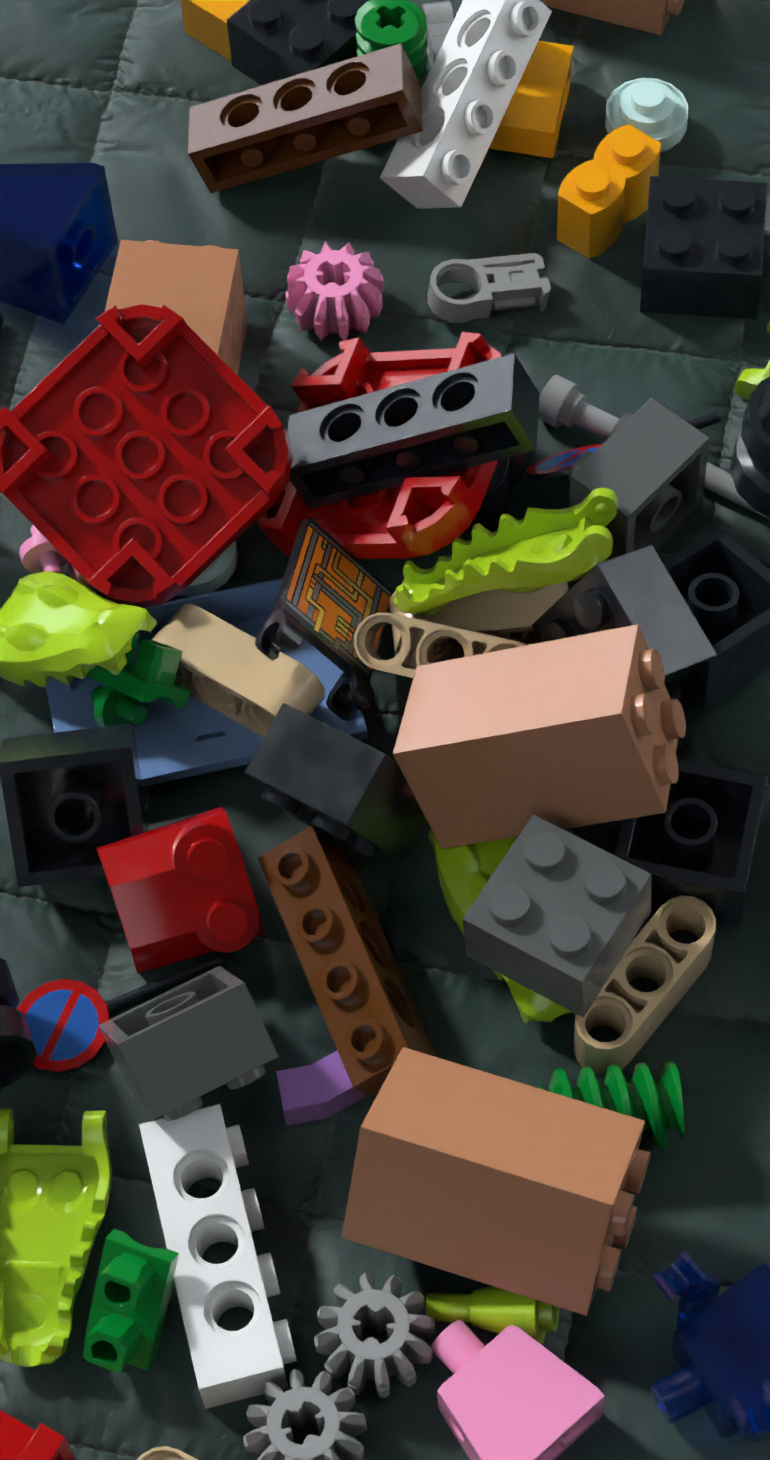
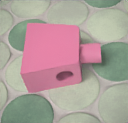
M460 1319L442 1331L431 1345L435 1355L453 1373L437 1390L438 1408L470 1460H555L603 1416L605 1395L590 1381L517 1326L510 1325L485 1346Z

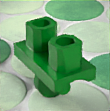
M137 631L132 638V650L125 653L127 664L119 675H114L99 665L89 669L90 671L86 676L104 684L103 687L95 688L91 694V702L95 704L94 717L99 727L129 723L141 724L147 717V709L143 706V702L150 703L157 698L175 707L185 709L191 690L174 683L183 651L168 644L142 638L133 665L130 662L140 634Z
M117 1229L112 1230L105 1239L83 1343V1357L86 1361L113 1372H121L127 1364L145 1371L151 1367L156 1359L167 1305L173 1294L175 1285L173 1278L179 1253L170 1249L144 1246L132 1240L125 1232Z

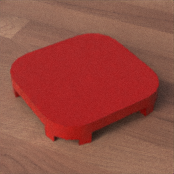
M140 304L120 309L115 305L95 318L100 325L11 411L6 406L0 411V491L97 591L117 604L144 608L164 604L184 591L274 504L288 484L293 456L289 435L271 406H268L187 325L183 317L165 305L160 308Z
M463 331L456 348L370 353L360 337L340 341L339 347L343 353L325 362L311 376L305 369L301 368L291 384V388L301 400L297 413L502 357V354L488 345L482 334ZM498 460L435 477L405 478L401 486L310 509L292 483L288 481V484L274 504L257 519V524L272 544L286 556L291 555L301 521L308 517H311L357 559H395L429 555L451 544L470 526L482 505Z

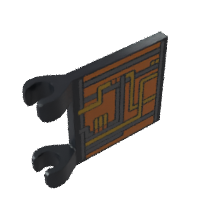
M308 517L300 523L273 612L259 631L255 640V646L273 661L279 657V651L282 646L293 651L301 645L303 638L343 671L330 691L326 705L336 716L344 721L350 717L349 713L353 705L359 710L364 711L371 707L374 700V692L370 685L373 668L365 665L357 656L354 648V634L358 625L367 616L375 613H389V599L394 591L353 554L340 545L311 517ZM385 625L374 636L376 653L379 650Z

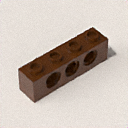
M402 43L192 106L189 107L188 155L211 194L423 131L421 84Z
M311 825L257 858L353 1088L376 1098L403 1047L438 1057L346 846Z

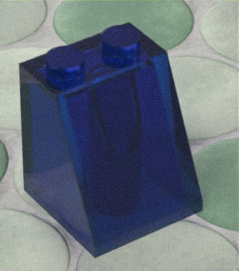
M96 163L0 164V301L64 325L118 243L105 167Z

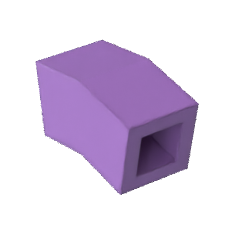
M338 1050L311 1065L276 1071L286 1126L329 1118L365 1098L363 1092L353 1088Z

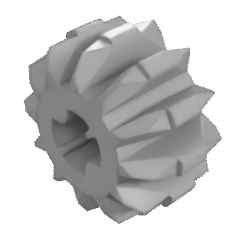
M364 1272L360 1276L361 1292L354 1294L347 1286L338 1283L334 1288V1296L339 1307L322 1306L317 1312L319 1324L327 1329L314 1337L316 1352L330 1355L324 1365L325 1372L331 1375V1379L339 1378L349 1373L348 1387L352 1389L355 1396L364 1390L368 1379L375 1380L377 1394L384 1399L390 1395L389 1378L394 1375L402 1384L412 1387L417 1379L416 1372L411 1363L428 1364L433 1357L432 1347L424 1340L435 1334L434 1318L419 1315L424 1307V1297L419 1291L400 1297L401 1279L396 1277L395 1274L386 1280L382 1290H378L374 1287L372 1275ZM369 1326L376 1333L387 1329L388 1340L381 1344L373 1337L363 1341L362 1330Z
M296 1369L289 1373L291 1389L283 1392L272 1381H267L263 1386V1392L270 1406L250 1405L246 1411L248 1421L257 1429L244 1435L243 1441L247 1452L261 1454L257 1460L363 1459L365 1453L364 1446L353 1437L366 1431L365 1415L358 1412H349L356 1401L355 1393L351 1388L339 1389L331 1394V1375L325 1371L320 1372L315 1378L312 1388L305 1387L303 1375L300 1370ZM308 1421L315 1422L319 1436L308 1435L303 1445L295 1444L292 1430L303 1431Z

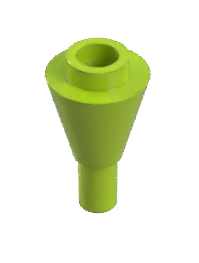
M494 1286L473 1290L472 1294L428 1293L426 1297V1316L433 1317L434 1322H455L461 1319L464 1323H471L473 1327L500 1334L506 1327L514 1325L541 1345L544 1343L546 1332H556L558 1327L559 1307Z

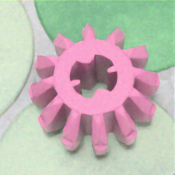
M324 242L321 253L315 254L303 250L300 264L289 267L287 275L288 291L285 292L286 305L290 309L291 315H295L296 323L301 331L315 328V334L320 341L330 333H338L341 339L345 341L349 335V330L355 329L367 333L370 319L380 317V311L383 308L382 293L384 292V279L382 274H380V269L374 268V261L371 259L369 252L355 255V251L349 242L340 250H332Z

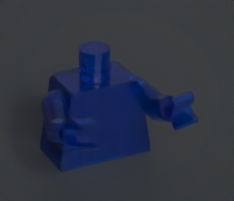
M684 1250L669 1268L663 1272L658 1271L651 1277L669 1300L677 1296L679 1297L676 1312L677 1330L674 1332L672 1352L681 1368L650 1385L654 1401L669 1424L704 1407L717 1432L722 1437L738 1434L749 1442L769 1440L770 1269L766 1262L759 1265L719 1296L720 1280L715 1273L699 1267Z

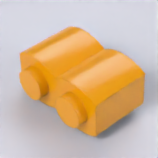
M538 41L489 149L554 158L571 83L574 46Z
M630 124L623 125L604 137L595 151L594 159L574 168L560 185L558 191L557 240L588 259L608 250L619 238L623 223L634 220L648 209L650 176H659L661 143Z

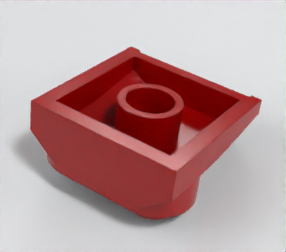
M223 807L96 848L137 974L212 951L234 952L248 945L254 937L264 934L259 909L242 855Z

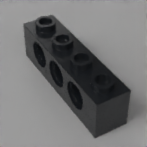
M513 353L289 415L287 434L289 435L293 456L289 481L310 509L401 486L405 478L435 477L537 450L540 393L516 354Z

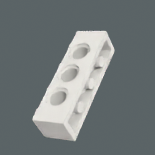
M463 0L421 89L423 131L398 138L380 176L381 180L417 209L462 207L552 11L540 0Z
M220 1104L195 1110L184 1117L172 1121H166L165 1118L139 1124L167 1249L179 1253L174 1282L198 1388L205 1409L264 1394L263 1386L267 1381H272L281 1389L288 1388L283 1365L295 1362L297 1359L287 1319L273 1322L267 1297L279 1295L280 1290L271 1253L257 1256L251 1232L264 1229V1224L255 1188L243 1191L240 1189L236 1168L249 1165L239 1124L225 1127ZM212 1178L222 1183L220 1189L208 1198H194L187 1194L191 1185L200 1179ZM217 1242H229L238 1248L230 1260L221 1264L208 1263L202 1259L205 1250ZM233 1307L247 1308L254 1313L250 1323L237 1331H227L217 1325L220 1316L226 1310Z

